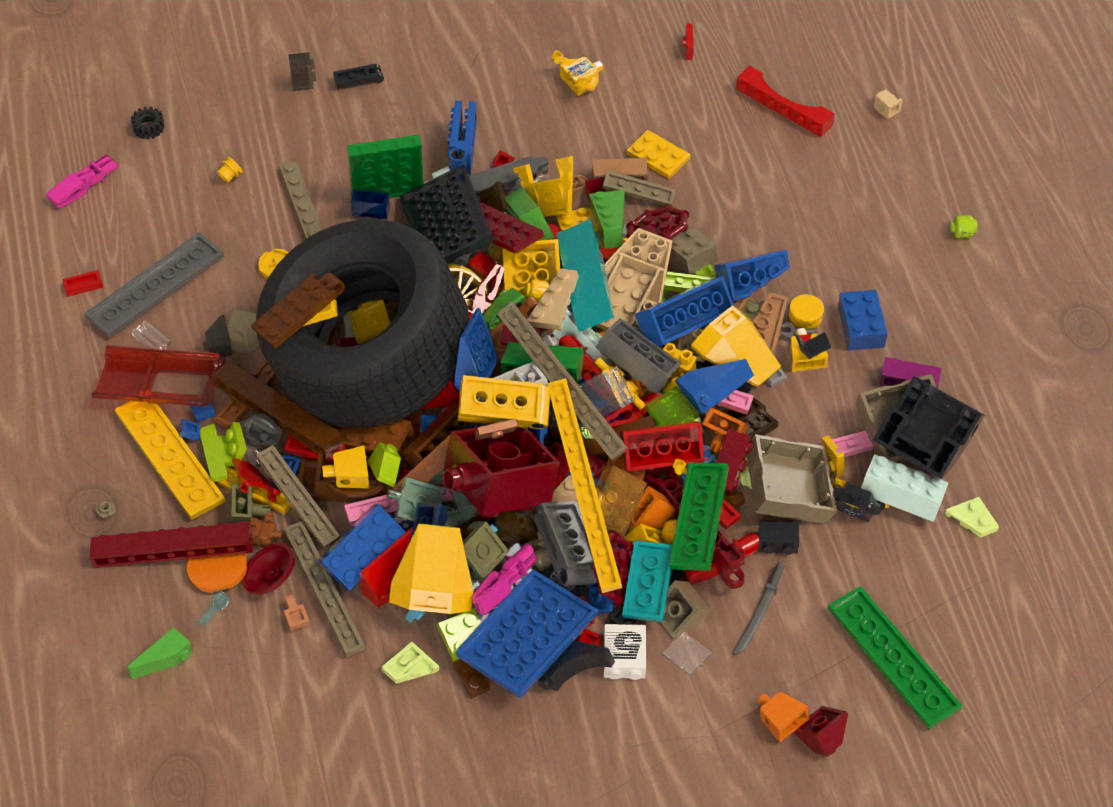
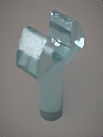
M222 591L213 597L212 606L198 620L202 626H205L218 610H224L227 607L230 599Z

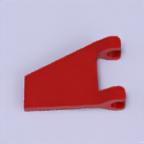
M237 458L232 459L240 480V491L248 493V487L253 485L268 490V500L277 501L276 495L281 493L279 489H276L251 463Z

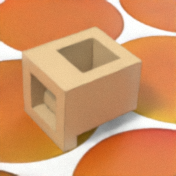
M885 89L876 94L874 108L888 120L901 111L903 100L901 98L897 99Z

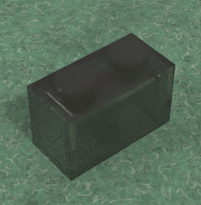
M309 52L288 54L293 91L313 89V82H316L315 71H312L315 69L314 59H310Z

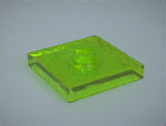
M677 386L645 405L646 411L659 426L692 422L699 417L698 411Z

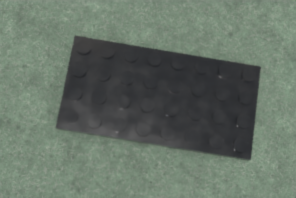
M464 164L400 195L410 228L429 239L441 252L446 263L453 262L457 258L469 254L481 246H486L494 240Z

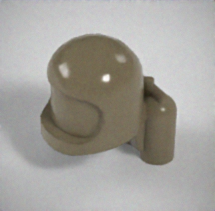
M540 539L537 543V550L534 551L537 561L532 565V568L537 572H544L552 563L544 543Z

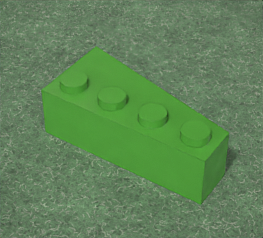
M523 188L505 197L507 213L510 216L543 230L545 237L540 240L554 238L539 206Z
M625 189L589 194L590 209L597 223L598 234L604 249L621 247L623 245L625 220Z

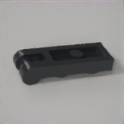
M379 64L333 72L337 89L384 81Z

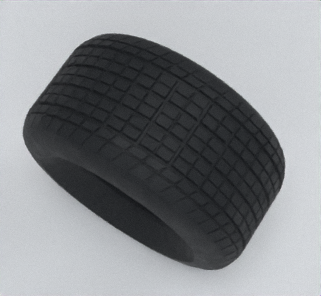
M359 219L339 223L313 234L295 246L270 274L259 298L256 320L312 273L316 275L317 280H320L326 273H332L345 285L343 292L337 295L335 299L338 316L302 326L276 349L257 334L263 356L290 398L298 406L319 420L347 428H367L395 422L411 415L431 402L454 377L460 337L469 323L468 308L464 296L443 255L429 239L418 231L401 223L382 219ZM374 300H392L400 303L393 321L373 339L350 347H336L327 344L335 324L353 308Z

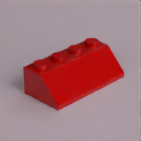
M692 421L619 431L620 438L629 448L623 453L627 472L673 466L676 459L683 460L686 464H689V462H705L701 422Z
M413 527L360 572L362 595L378 608L384 603L387 604L390 600L391 582L410 543Z

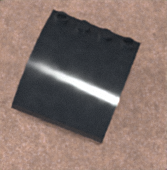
M913 376L896 408L892 406L873 441L936 477L943 479L967 447L985 415L918 377Z

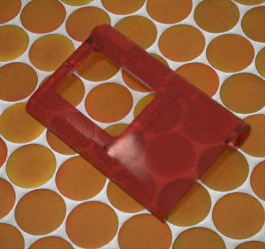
M107 345L105 349V366L96 390L91 395L92 398L208 407L215 388L213 374L224 365V358L219 353ZM159 372L209 376L203 395L151 391Z

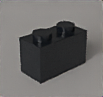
M759 521L758 552L767 554H798L799 523Z

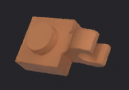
M293 594L285 596L288 609L284 610V615L290 631L310 625L304 605L297 606Z

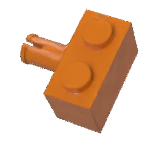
M714 408L709 409L702 423L706 429L715 434L709 446L710 451L715 454H719L728 429L746 434L749 428L746 423Z

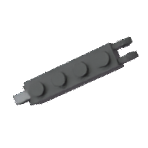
M530 156L470 175L469 177L479 202L480 195L498 181H501L504 194L523 188L520 184L521 179L518 173L515 174L513 171L514 167L530 164L533 180L538 182V176L548 172V159L546 157L533 159Z

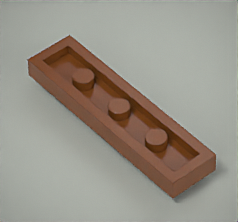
M450 435L404 478L407 477L428 483L444 468ZM404 478L393 487L395 491H401Z

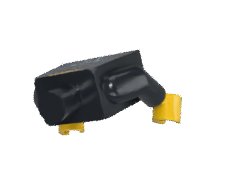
M837 476L835 477L832 487L838 511L869 522L872 515L876 516L884 508H889V505L886 503L876 502L873 493L848 484L846 480H840Z

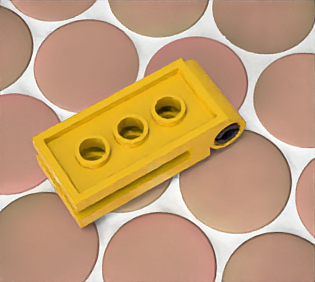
M463 375L460 383L457 421L494 424L516 419L517 427L527 428L528 426L533 429L548 428L550 388L538 383ZM476 398H481L484 402H479ZM497 400L502 401L504 404L497 403ZM519 402L523 404V406H518L516 403Z

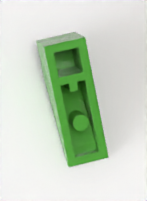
M173 627L127 666L129 677L135 679L177 666L182 661H186L191 653H193L190 641Z

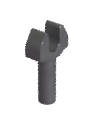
M792 322L782 324L780 331L788 332H782L781 339L791 341V337L796 336L795 331L800 328H795ZM804 328L807 334H816L815 328Z

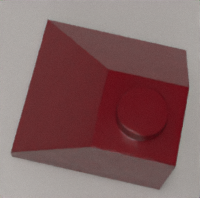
M821 706L809 716L808 721L794 731V734L815 754L830 756L843 743L848 713L847 711Z

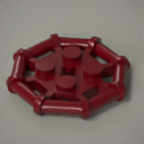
M666 205V207L654 210H644L642 215L627 223L628 232L625 238H629L640 228L672 240L681 232L687 231L689 212L685 209L674 208L672 205Z
M611 530L608 536L622 588L602 593L594 560L590 566L599 587L598 593L613 601L615 606H622L625 600L634 544L632 541L623 538L617 530ZM617 543L622 546L621 549L618 548Z

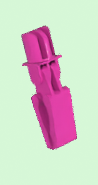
M107 154L94 163L90 160L88 166L77 173L68 175L48 191L46 197L60 209L85 195L90 187L101 180L105 182L104 177L116 170L118 164Z
M524 545L513 557L508 555V561L503 565L502 570L498 573L496 571L491 572L471 598L479 614H487L512 592L511 586L523 575H528L527 570L537 561L531 545Z

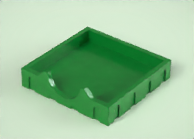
M419 135L347 145L353 204L400 197V195L424 184L422 144Z

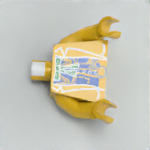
M554 51L551 58L554 59L556 65L560 64L561 79L578 97L586 91L592 92L595 90L599 82V72L603 70V65L600 61L592 64L587 57L568 59L563 57L560 51Z

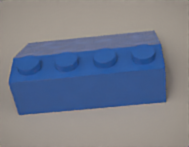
M480 307L476 308L460 337L454 378L455 387L459 391L463 375L489 378L498 361V356Z

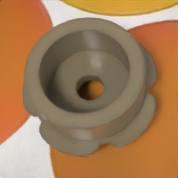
M103 501L96 507V513L102 519H111L115 514V504Z

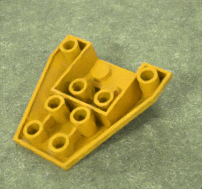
M731 306L712 321L690 346L703 359L714 365L746 359L754 373V376L747 382L756 387H759L781 367L753 322L735 306Z
M418 524L392 579L389 603L409 610L447 614L471 611L473 586L460 528Z

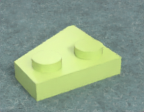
M980 497L958 504L945 511L947 517L950 518L952 516L959 520L961 526L970 529L980 538L998 531V524Z
M411 642L384 664L382 671L397 684L439 671V665Z

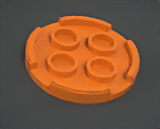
M246 554L188 559L187 574L191 583L197 589L207 593L233 588L243 579L247 571Z

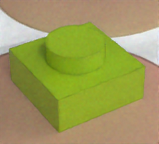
M711 264L703 267L701 271H696L694 274L717 278Z

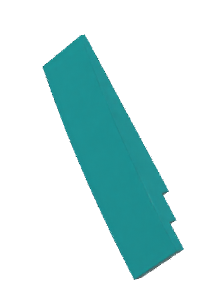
M586 220L557 233L563 269L576 270L579 275L574 293L570 296L577 330L581 332L614 318L603 255L599 249L598 239L591 220Z

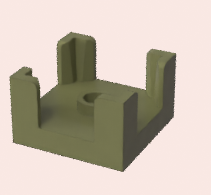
M486 521L472 522L468 530L473 531L463 541L467 563L472 569L469 570L472 579H485L509 550Z

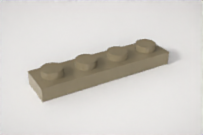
M609 170L605 173L602 189L609 191L625 189V195L662 206L673 204L676 191L673 188Z

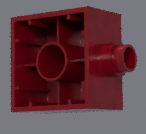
M478 427L452 431L450 433L443 471L445 488L448 491L463 493L480 515L493 518L497 517L501 512L516 509L529 511L541 503L552 502L560 462L527 428L517 427L513 432L505 433L504 436L497 439L488 437L476 440L474 433Z

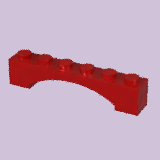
M750 65L737 77L736 89L795 122L797 125L804 127L813 134L822 137L833 126L835 113L821 105L819 107L805 106L784 98L765 82L762 72Z

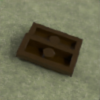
M754 397L747 415L734 410L725 413L746 423L749 427L746 435L751 436V440L755 434L764 436L779 427L778 421L766 412V406Z

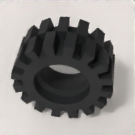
M147 106L144 107V110L139 108L138 112L135 111L134 115L131 116L133 132L137 137L140 135L141 139L144 137L146 139L152 137L153 139L155 135L160 136V132L163 133L165 127L163 115L157 108L154 110L153 107L147 109ZM147 121H152V122H153V123L148 124V125L142 124V123L147 122Z

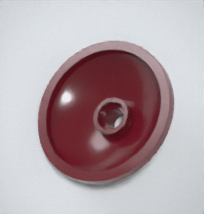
M283 543L271 544L259 550L247 562V571L241 580L244 589L250 594L262 595L279 588L293 571L295 564L293 550Z

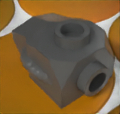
M264 413L249 417L244 424V428H246L244 438L259 446H277L283 430L276 425L274 420Z

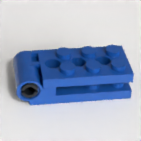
M455 101L454 108H451V118L453 120L449 121V131L451 133L448 134L447 145H450L448 146L449 168L452 170L464 164L470 176L472 173L477 128L476 102L469 101V108H465V119L467 121L463 123L462 101ZM462 128L463 132H466V134H464L463 141H461Z

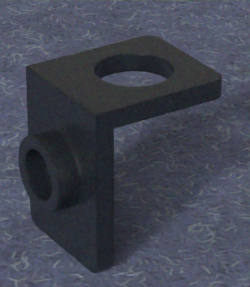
M825 332L806 342L799 335H796L799 347L808 359L831 348Z

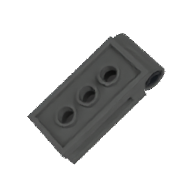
M577 501L541 503L539 506L540 513H535L533 519L555 573L558 574L560 584L562 586L597 584L594 572L590 566L593 564V556Z

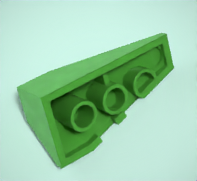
M510 288L498 295L483 315L489 332L502 322L497 313L512 301L519 308L525 302V297L520 292Z

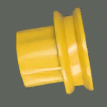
M228 156L225 161H222L223 166L217 171V174L225 182H229L234 176L238 178L239 174L243 173L241 167Z

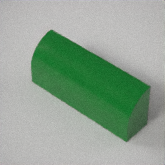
M508 343L501 361L503 374L534 362L520 343ZM547 345L578 383L583 368V348Z

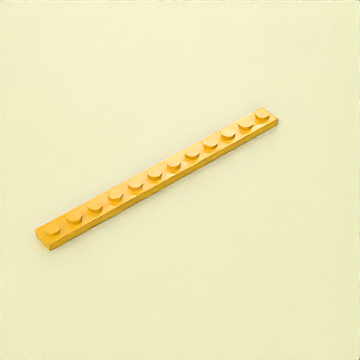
M565 378L547 383V386L550 388L553 409L602 593L620 589L622 584L567 380Z

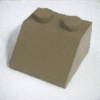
M239 309L234 310L228 324L231 349L250 353L260 348L257 333L251 327V324L256 321V313Z
M675 580L668 589L664 620L661 623L672 638H677L700 625L710 614L711 610L689 582Z

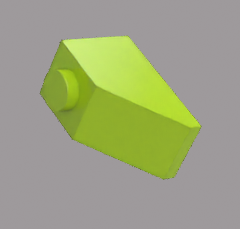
M380 442L368 459V463L378 481L394 487L401 458L395 446L391 444L385 445Z

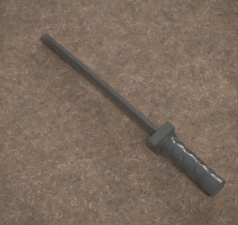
M777 563L772 579L766 585L765 595L735 649L734 655H738L746 649L773 595H776L777 585L785 566L783 563Z

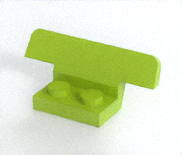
M232 422L225 436L217 435L215 424L200 429V437L211 480L214 482L226 480L228 477L226 468L234 467L232 459L242 460L247 447L239 422Z

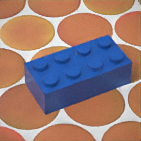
M373 504L317 562L345 590H351L360 581V572L406 532L379 504Z

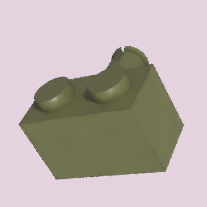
M232 484L229 495V524L240 521L251 522L252 516L265 517L266 513H270L271 506L253 504L252 486H249V492L245 493L240 491L239 484Z

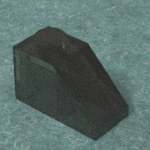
M220 315L205 332L206 341H203L204 352L209 353L210 359L232 355L225 316Z

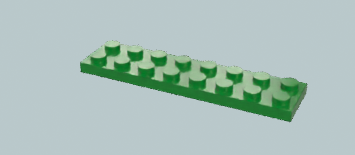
M861 586L828 605V610L929 730L962 710L963 705Z

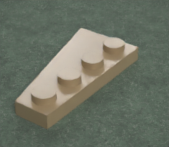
M559 270L527 319L532 327L562 330V320L566 317V308L570 305V296L574 293L579 277L576 270Z

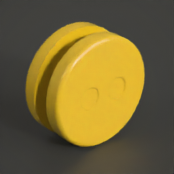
M799 295L790 303L789 320L797 328H816L823 320L824 305L820 299L813 295Z

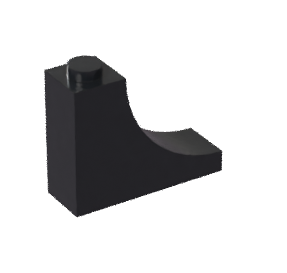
M574 640L538 679V684L543 689L558 691L568 679L577 673L595 667L612 668L615 660L609 648Z

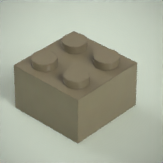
M692 227L672 239L669 261L684 274L694 275L696 271H701L705 266L718 261L717 244L696 227Z

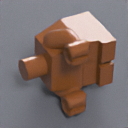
M266 513L264 520L251 519L250 524L254 532V546H267L273 544L274 538L282 539L283 532L276 531L273 514Z

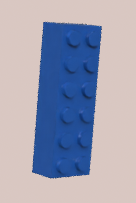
M720 276L698 284L634 315L641 333L657 346H662L711 323L728 308L734 306L724 277Z

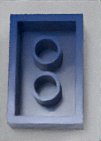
M877 290L840 293L838 311L848 351L884 348L888 333Z

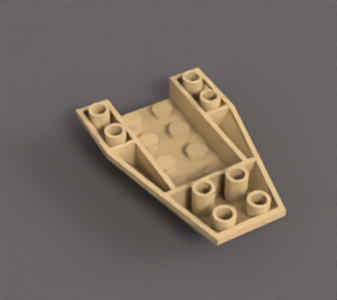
M638 228L604 264L614 318L595 325L596 327L607 330L621 318L641 333L634 314L662 301L672 240Z

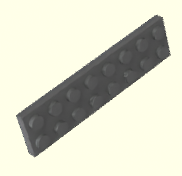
M199 232L85 312V318L110 339L223 258V252Z

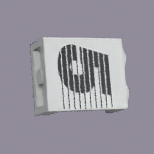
M605 624V647L609 648L615 663L612 668L604 667V678H630L632 680L645 678L646 625Z

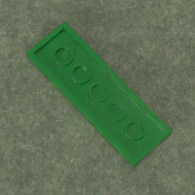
M689 462L669 562L670 569L710 571L729 472L727 463Z

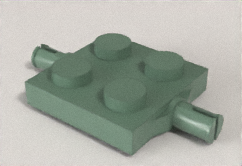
M406 477L404 478L401 491L397 492L389 489L387 493L390 494H387V497L398 500L395 517L414 522L417 504H442L444 488ZM445 506L448 508V512H452L453 507Z

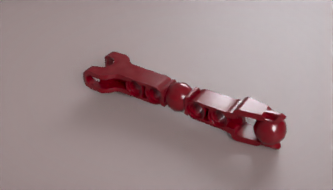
M673 466L647 469L643 481L645 486H649L666 496L675 508L673 513L679 516L684 487L676 478ZM664 471L668 478L661 480V478L657 477ZM718 530L712 561L721 579L729 588H740L745 583V575L740 568L744 565V554L736 544L729 543ZM735 574L739 580L734 581L730 579V575Z

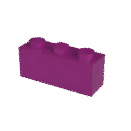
M885 357L879 386H894L912 379L913 376L922 377L932 374L938 389L942 368Z

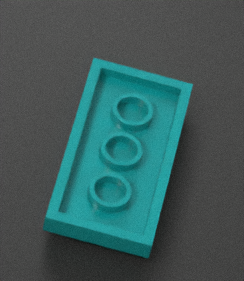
M634 541L622 612L623 618L663 622L672 570L670 569L669 562L673 545Z

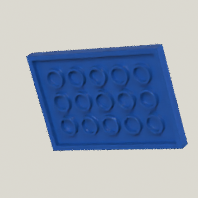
M533 569L455 652L456 657L521 699L597 616L598 609Z

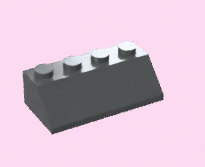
M621 318L606 330L595 347L603 356L610 358L618 367L626 370L634 379L646 385L647 389L654 391L656 394L666 385L681 365L679 361Z

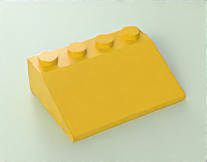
M558 239L536 241L515 254L502 248L505 290L514 288L524 296L526 283L537 279L551 284L560 270Z

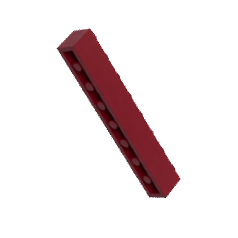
M240 521L231 524L220 523L210 526L200 525L190 528L180 527L169 530L160 529L149 532L140 531L138 533L100 535L91 537L89 558L94 568L253 553L254 532L250 522Z

